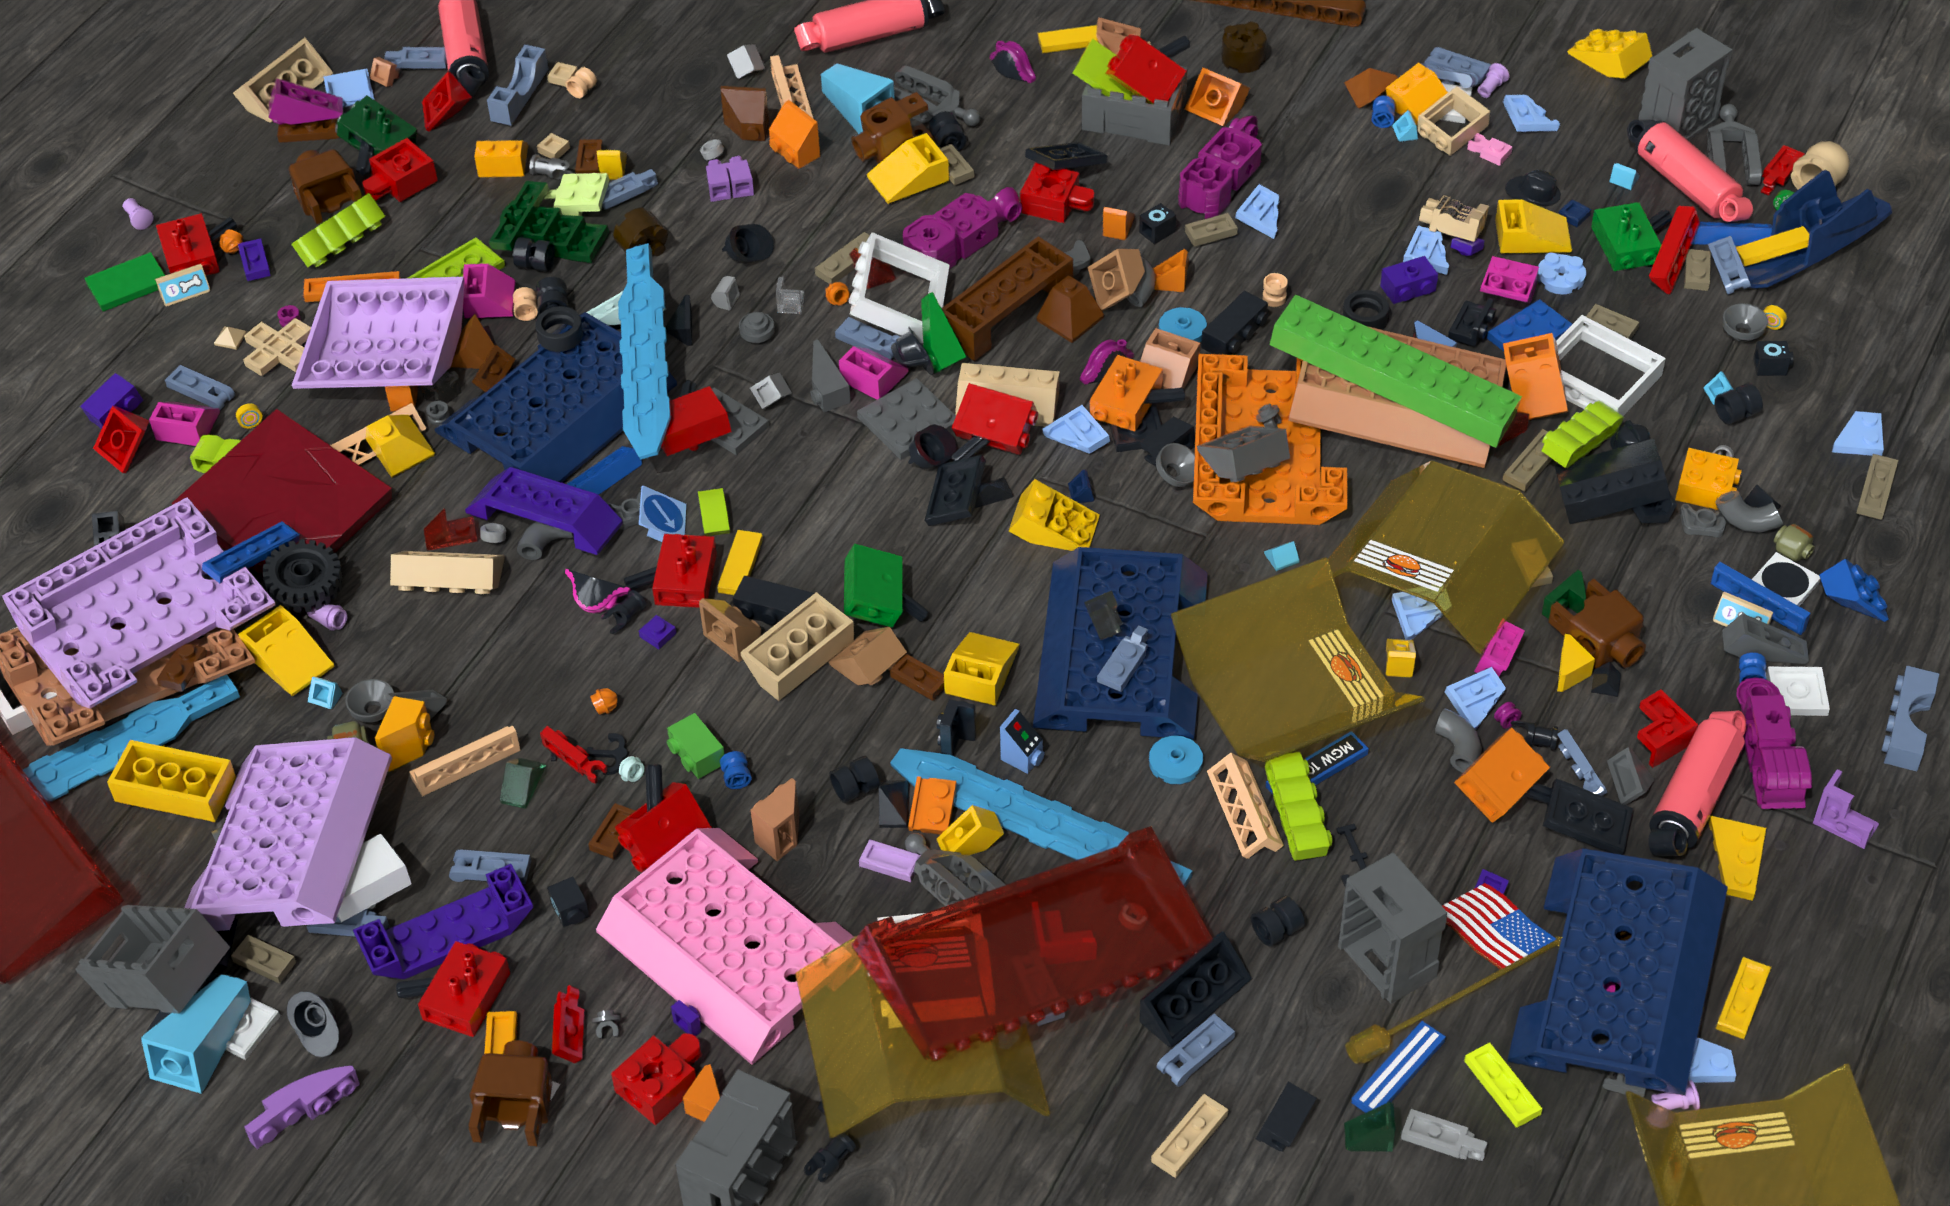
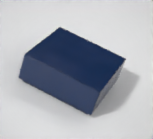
M1572 199L1558 214L1566 217L1567 223L1578 227L1591 215V209Z

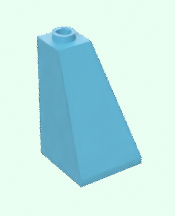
M837 63L821 74L822 92L858 133L863 131L860 116L864 111L890 97L894 99V81Z
M221 974L195 994L180 1014L171 1013L143 1035L141 1040L150 1079L197 1093L204 1091L226 1049L227 1042H230L235 1028L238 1027L244 1012L251 1002L247 981Z

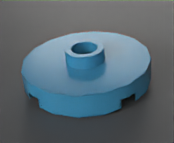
M1184 307L1174 308L1165 312L1159 321L1160 330L1197 342L1202 341V330L1207 327L1205 317L1200 312Z
M1183 736L1162 738L1152 746L1149 752V767L1153 775L1157 778L1159 776L1164 779V782L1169 784L1190 782L1196 778V774L1202 769L1203 753L1200 747L1191 739Z

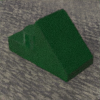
M1580 570L1574 572L1544 598L1542 615L1547 619L1550 616L1551 605L1556 602L1565 609L1569 607L1577 614L1584 609L1586 593L1583 574Z

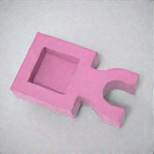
M1479 133L1475 135L1474 141L1470 140L1468 142V150L1480 152L1481 158L1499 166L1512 153V146L1495 138H1492L1490 141L1486 140Z

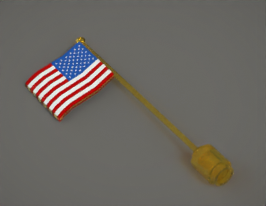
M1486 883L1442 905L1448 912L1446 924L1475 952L1500 970L1388 1031L1374 1024L1350 1037V1041L1345 1044L1348 1056L1354 1063L1358 1064L1360 1062L1366 1063L1385 1053L1390 1048L1391 1035L1553 947H1560L1562 938L1560 936L1553 937L1533 923L1505 895Z

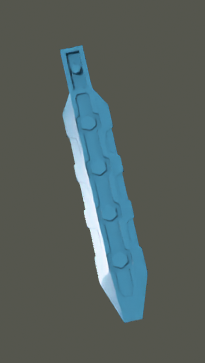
M648 243L626 250L627 284L618 301L622 337L620 340V354L622 355L623 374L621 375V387L624 390V409L622 410L623 431L640 460L659 454L671 420L670 398L667 392L669 371L665 355L667 334L663 317V309L665 308L664 289L653 279L652 249Z
M226 674L179 698L152 702L101 731L96 730L80 738L79 742L51 756L46 755L30 763L29 767L0 781V827L18 819L19 815L46 801H53L69 793L70 789L98 775L102 776L114 770L130 740L162 746L175 739L192 721L239 698L238 690Z
M900 748L890 762V765L914 787L917 776L923 779L936 778L956 781L957 787L953 806L964 811L972 805L996 813L1001 827L1028 838L1029 842L1042 848H1050L1078 860L1079 864L1099 873L1130 875L1178 897L1181 896L1192 878L1191 869L1142 849L1127 831L1104 821L1098 822L1073 811L1072 807L1056 800L1050 801L1038 796L1012 781L1002 780L976 769L975 765L952 755Z

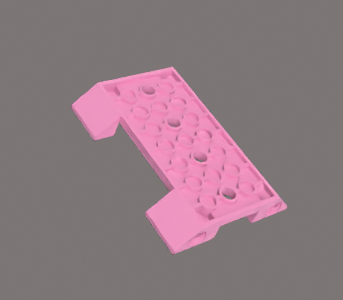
M697 828L614 895L596 931L675 1000H681L686 1006H693L700 1014L701 1018L699 1020L753 1065L794 1029L793 1015L825 987L828 986L834 992H837L869 964L865 962V959L876 958V956L864 957L863 952L872 951L863 950L862 946L865 945L838 923H813L752 874L749 869L758 862V859L720 828ZM671 878L683 879L679 884L673 885L668 883ZM711 909L721 911L719 915L714 917L707 915V912ZM751 941H757L760 943V946L756 949H749L746 947V944ZM790 974L800 976V979L796 982L785 980Z

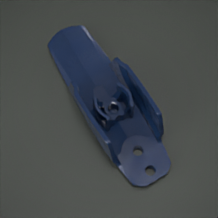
M1823 170L1786 199L1774 213L1771 236L1804 226L1810 234L1808 247L1744 267L1751 285L1748 288L1769 287L1847 246L1892 214L1890 204L1873 196L1872 191L1869 189L1841 203L1837 196L1831 173Z

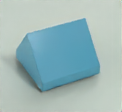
M1407 110L1392 125L1399 141L1418 139L1416 124L1411 112Z
M1616 163L1613 166L1610 182L1631 190L1640 176L1636 170Z
M1722 371L1704 387L1713 405H1715L1716 395L1728 390H1734Z
M1294 541L1264 551L1265 556L1276 571L1299 563Z
M313 676L308 702L333 709L343 693L337 683Z

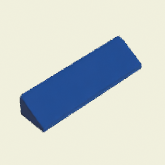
M1700 222L1692 244L1708 245L1731 236L1734 244L1741 246L1770 237L1772 225Z
M622 446L567 483V485L599 495L640 467L642 461L634 448Z

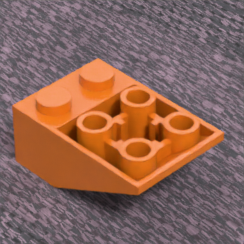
M1549 333L1503 343L1512 392L1522 396L1517 410L1518 421L1521 422L1568 412L1558 348L1553 334Z

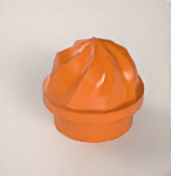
M226 230L225 234H222L220 237V247L226 253H236L239 250L238 244L243 243V236L237 231Z
M842 282L830 283L829 287L826 288L827 301L832 305H843L847 302L849 298L847 286Z
M608 688L597 689L596 693L590 696L599 715L605 712L609 714L617 706V694Z

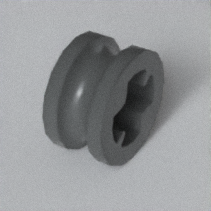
M443 401L431 402L426 408L428 420L431 424L440 425L450 417L448 406Z

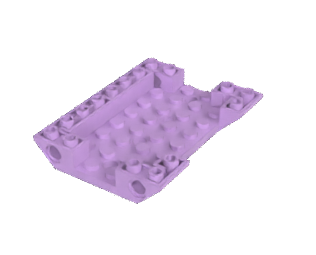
M188 498L175 503L2 595L22 635L75 702L89 709L137 683L133 673L168 655L179 647L216 627L232 630L275 606L273 599L246 567L224 578L220 584L214 579L208 580L203 578L207 573L202 570V563L224 551L217 544L216 531ZM161 598H169L172 600L169 604L166 605L158 603V600ZM115 623L126 625L121 630L111 628ZM70 648L79 650L77 654L72 656L65 654V651Z
M356 737L255 745L240 766L225 804L226 809H230L209 864L192 887L184 908L197 909L216 931L230 930L235 914L274 911L281 926L335 923L392 760L391 755Z

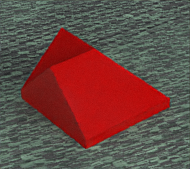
M447 72L422 100L425 129L427 131H431L457 114L472 98L450 72Z
M112 406L93 449L120 472L126 473L143 438L149 420L117 406Z

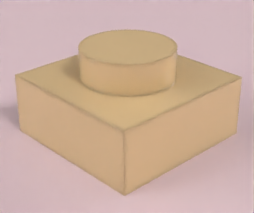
M557 62L548 74V82L566 87V81L570 77L575 76L578 69L576 66Z
M551 133L537 145L538 153L550 159H558L570 149L569 141Z

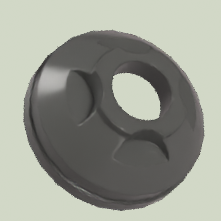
M1745 303L1731 305L1724 311L1722 318L1724 330L1738 341H1749L1759 338L1765 332L1768 324V318L1763 310ZM1746 328L1749 333L1738 332L1736 329Z
M1170 443L1165 445L1156 458V467L1160 476L1167 483L1177 487H1185L1194 482L1195 454L1182 444ZM1166 467H1173L1177 471V477L1171 476L1167 472Z
M368 679L355 684L347 693V709L353 718L361 722L379 721L385 717L390 706V702L386 699L387 694L394 693V691L387 682L382 680ZM371 705L381 707L376 713L370 714L366 712V709Z

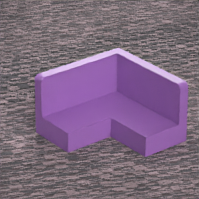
M1837 769L1823 790L1813 824L1864 849L1879 824L1850 809L1854 795L1838 788L1842 771Z

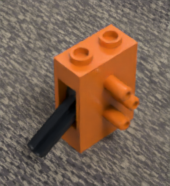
M1117 355L1090 399V414L1099 421L1136 431L1152 403L1184 401L1185 390L1184 388L1161 389L1163 382L1162 368Z

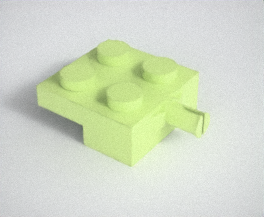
M608 173L563 174L557 190H549L544 199H556L554 208H561L563 215L581 216L582 212L601 211L609 184Z

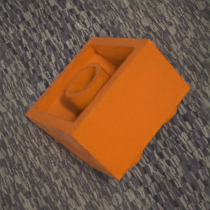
M1202 68L1185 110L1225 126L1241 110L1250 88Z
M787 100L769 128V144L775 152L785 157L787 162L800 169L820 157L818 122L793 102Z

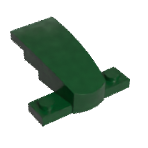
M526 181L515 200L511 201L502 211L500 224L489 240L491 249L507 251L514 249L519 237L531 238L535 242L538 240L551 241L555 247L554 257L592 263L608 236L609 229L607 225L586 223L584 216L563 215L561 208L539 207L549 191L548 185L545 182Z

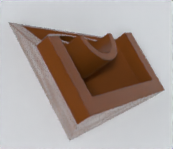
M1369 68L1344 83L1357 107L1361 108L1378 97L1398 77L1394 74Z
M475 314L461 331L451 367L480 369L489 352L495 346Z

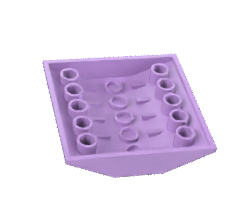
M464 277L327 281L292 383L293 389L434 385L451 367L461 334Z

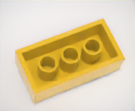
M130 740L107 783L115 802L216 822L231 792L236 775L231 760Z

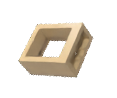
M1456 86L1418 116L1417 131L1422 137L1433 142L1439 150L1451 156L1474 138L1477 133L1488 127L1490 111ZM1454 109L1471 123L1453 137H1450L1434 123Z

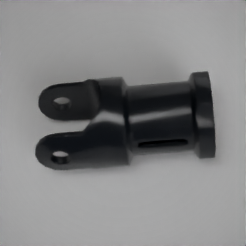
M631 590L628 592V597L620 603H615L601 616V619L604 620L612 614L614 615L616 626L610 630V633L614 634L631 621V617L639 610L643 611L647 603L642 595L635 590Z
M1510 722L1512 725L1526 728L1528 733L1524 739L1530 747L1533 745L1550 747V750L1555 751L1558 733L1557 726L1546 728L1536 726L1532 722Z
M837 1130L833 1135L834 1138L824 1149L820 1148L804 1167L806 1175L810 1176L818 1168H822L818 1173V1180L822 1183L825 1182L839 1168L840 1161L849 1152L852 1153L856 1149L852 1139L842 1131Z

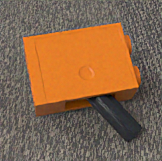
M1512 727L1503 733L1454 782L1492 823L1503 816L1523 795L1548 804L1551 788L1536 783L1550 767L1544 762L1543 757L1536 753L1525 742L1524 737Z

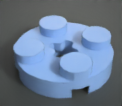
M1548 253L1538 266L1537 280L1539 283L1541 281L1549 292L1569 294L1572 293V289L1578 287L1579 290L1585 282L1586 270L1580 257Z

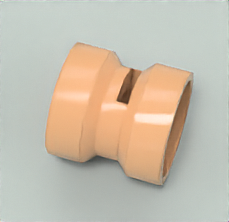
M582 67L575 73V76L570 77L566 81V88L572 96L582 98L587 93V89L590 90L596 85L597 79L592 71Z
M1278 273L1267 275L1263 283V300L1268 302V306L1271 307L1282 306L1286 302L1287 279Z
M522 287L514 291L515 317L522 321L534 319L538 314L536 292L528 287Z

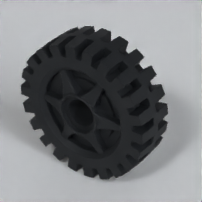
M301 539L297 545L295 541H290L289 547L282 544L279 546V551L274 549L271 552V557L268 556L265 560L266 564L263 565V580L266 592L275 601L276 606H284L289 612L292 607L295 613H301V608H305L306 612H312L311 607L313 606L316 610L321 609L322 602L325 605L330 604L331 598L335 599L338 596L337 591L340 592L342 571L337 554L333 552V549L330 547L326 548V545L322 542L317 545L315 540H310L309 544H306L305 539Z

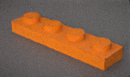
M400 272L304 279L303 296L305 302L321 301L327 281L401 279Z

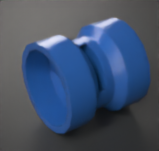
M1380 96L1373 102L1372 123L1379 128L1389 127L1394 122L1395 101L1391 97Z
M1746 653L1740 657L1739 669L1741 672L1739 683L1750 678L1767 680L1765 672L1766 658L1759 653Z
M740 751L729 752L720 759L721 770L724 772V782L730 789H741L752 780L750 770L747 768L746 755Z

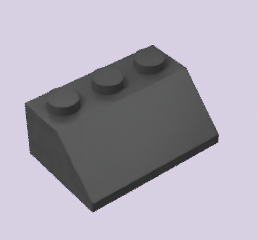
M1250 425L1197 446L1198 452L1218 477L1229 478L1231 482L1242 481L1247 475L1260 474L1264 468L1280 466V462L1290 458L1286 429Z

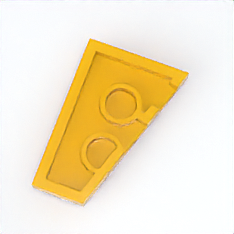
M1710 816L1709 827L1714 837L1713 845L1718 855L1721 881L1728 887L1727 895L1753 901L1766 828Z

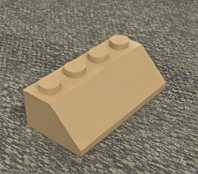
M303 38L233 92V94L248 112L268 122H272V119L268 118L269 101L276 78L314 89L324 81V76H330L333 72L308 40Z
M962 363L958 380L955 415H957L968 383L1033 401L1038 411V419L1034 426L1046 427L1054 422L1059 397L1058 371Z
M401 551L391 554L390 585L398 586V590L412 591L414 586L424 587V591L438 592L440 587L449 588V592L464 593L466 588L475 589L477 594H490V590L499 586L504 555Z
M816 592L741 651V657L759 685L780 701L854 641V621Z

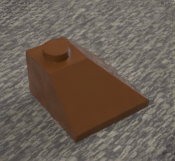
M721 86L724 124L742 140L765 141L769 126L766 89Z
M1068 275L1051 289L1036 319L1045 327L1073 343L1104 318V314L1087 286Z

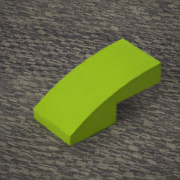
M723 488L699 491L698 497L704 535L714 536L730 533Z

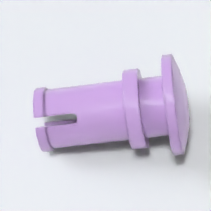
M1492 64L1489 67L1485 81L1477 89L1478 93L1482 97L1488 98L1497 86H1500L1509 79L1508 70L1501 64Z
M133 198L124 201L123 208L128 212L130 222L135 229L143 230L152 224L153 214L149 209L140 206Z
M1692 1080L1688 1081L1686 1096L1668 1092L1652 1095L1653 1106L1656 1105L1654 1109L1657 1114L1681 1107L1685 1110L1689 1108V1105H1693L1695 1110L1700 1109L1699 1093Z

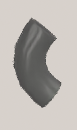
M1142 256L1141 259L1145 272L1134 293L1127 297L1128 301L1136 307H1142L1154 291L1156 274L1151 263Z
M1738 491L1727 492L1715 501L1718 510L1727 522L1743 531L1761 533L1784 526L1773 502L1761 507H1751L1745 503Z
M536 521L523 533L517 546V552L525 559L537 560L542 556L543 550L549 542L562 538L574 539V535L571 532Z
M1444 708L1437 721L1435 733L1444 736L1452 742L1454 752L1450 762L1456 770L1464 773L1481 756L1482 746L1479 735L1467 719Z

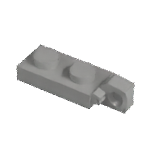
M1413 1109L1410 1110L1401 1134L1402 1140L1461 1159L1468 1157L1483 1161L1487 1150V1142L1474 1138L1475 1135L1468 1131V1127Z

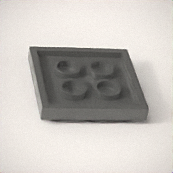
M917 378L857 411V418L900 460L910 455L909 445L914 440V435L917 432L934 424L940 425L949 432H952V425L956 417Z

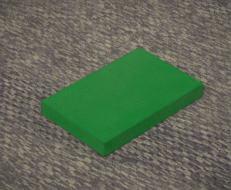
M150 252L84 279L102 312L159 290L155 279L165 275Z

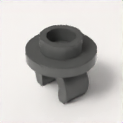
M1266 404L1262 406L1256 416L1257 421L1264 422L1265 427L1278 428L1276 424L1282 421L1278 414L1280 409L1277 405Z
M614 1010L597 1012V1017L592 1018L593 1024L600 1023L596 1029L597 1037L603 1039L602 1030L606 1026L612 1027L613 1036L618 1037L619 1028L614 1021L621 1020V1015H615Z

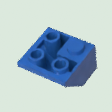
M1844 559L1819 575L1826 595L1840 605L1883 622L1889 620L1885 610L1887 604L1879 594L1878 589L1880 585L1873 575L1869 576L1864 573L1859 565H1853L1847 559Z

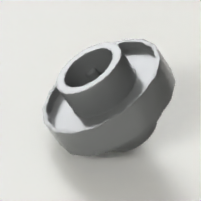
M753 312L742 317L739 322V333L748 342H764L774 334V321L768 314Z

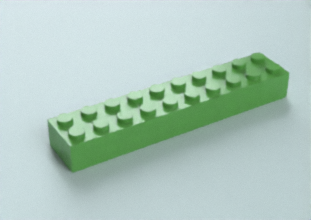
M1298 295L1293 297L1274 325L1270 341L1271 346L1495 448L1516 416L1522 396Z

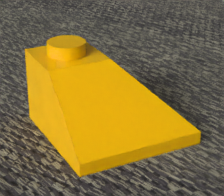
M387 415L366 426L365 439L391 478L435 456L434 451L409 415Z

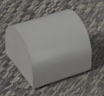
M723 277L714 290L711 299L717 307L731 310L740 296L735 277Z

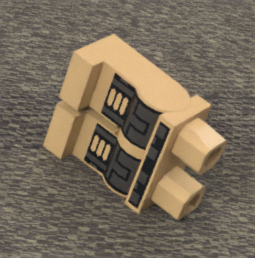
M1443 196L1440 201L1429 198L1426 206H1423L1421 209L1419 221L1430 224V231L1436 232L1439 230L1442 233L1475 242L1485 226L1489 206L1480 203L1477 209L1464 206L1457 200L1450 201L1448 196Z

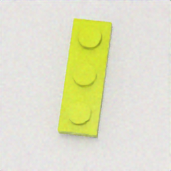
M1491 1043L1465 1056L1464 1062L1516 1128L1541 1115V1106Z

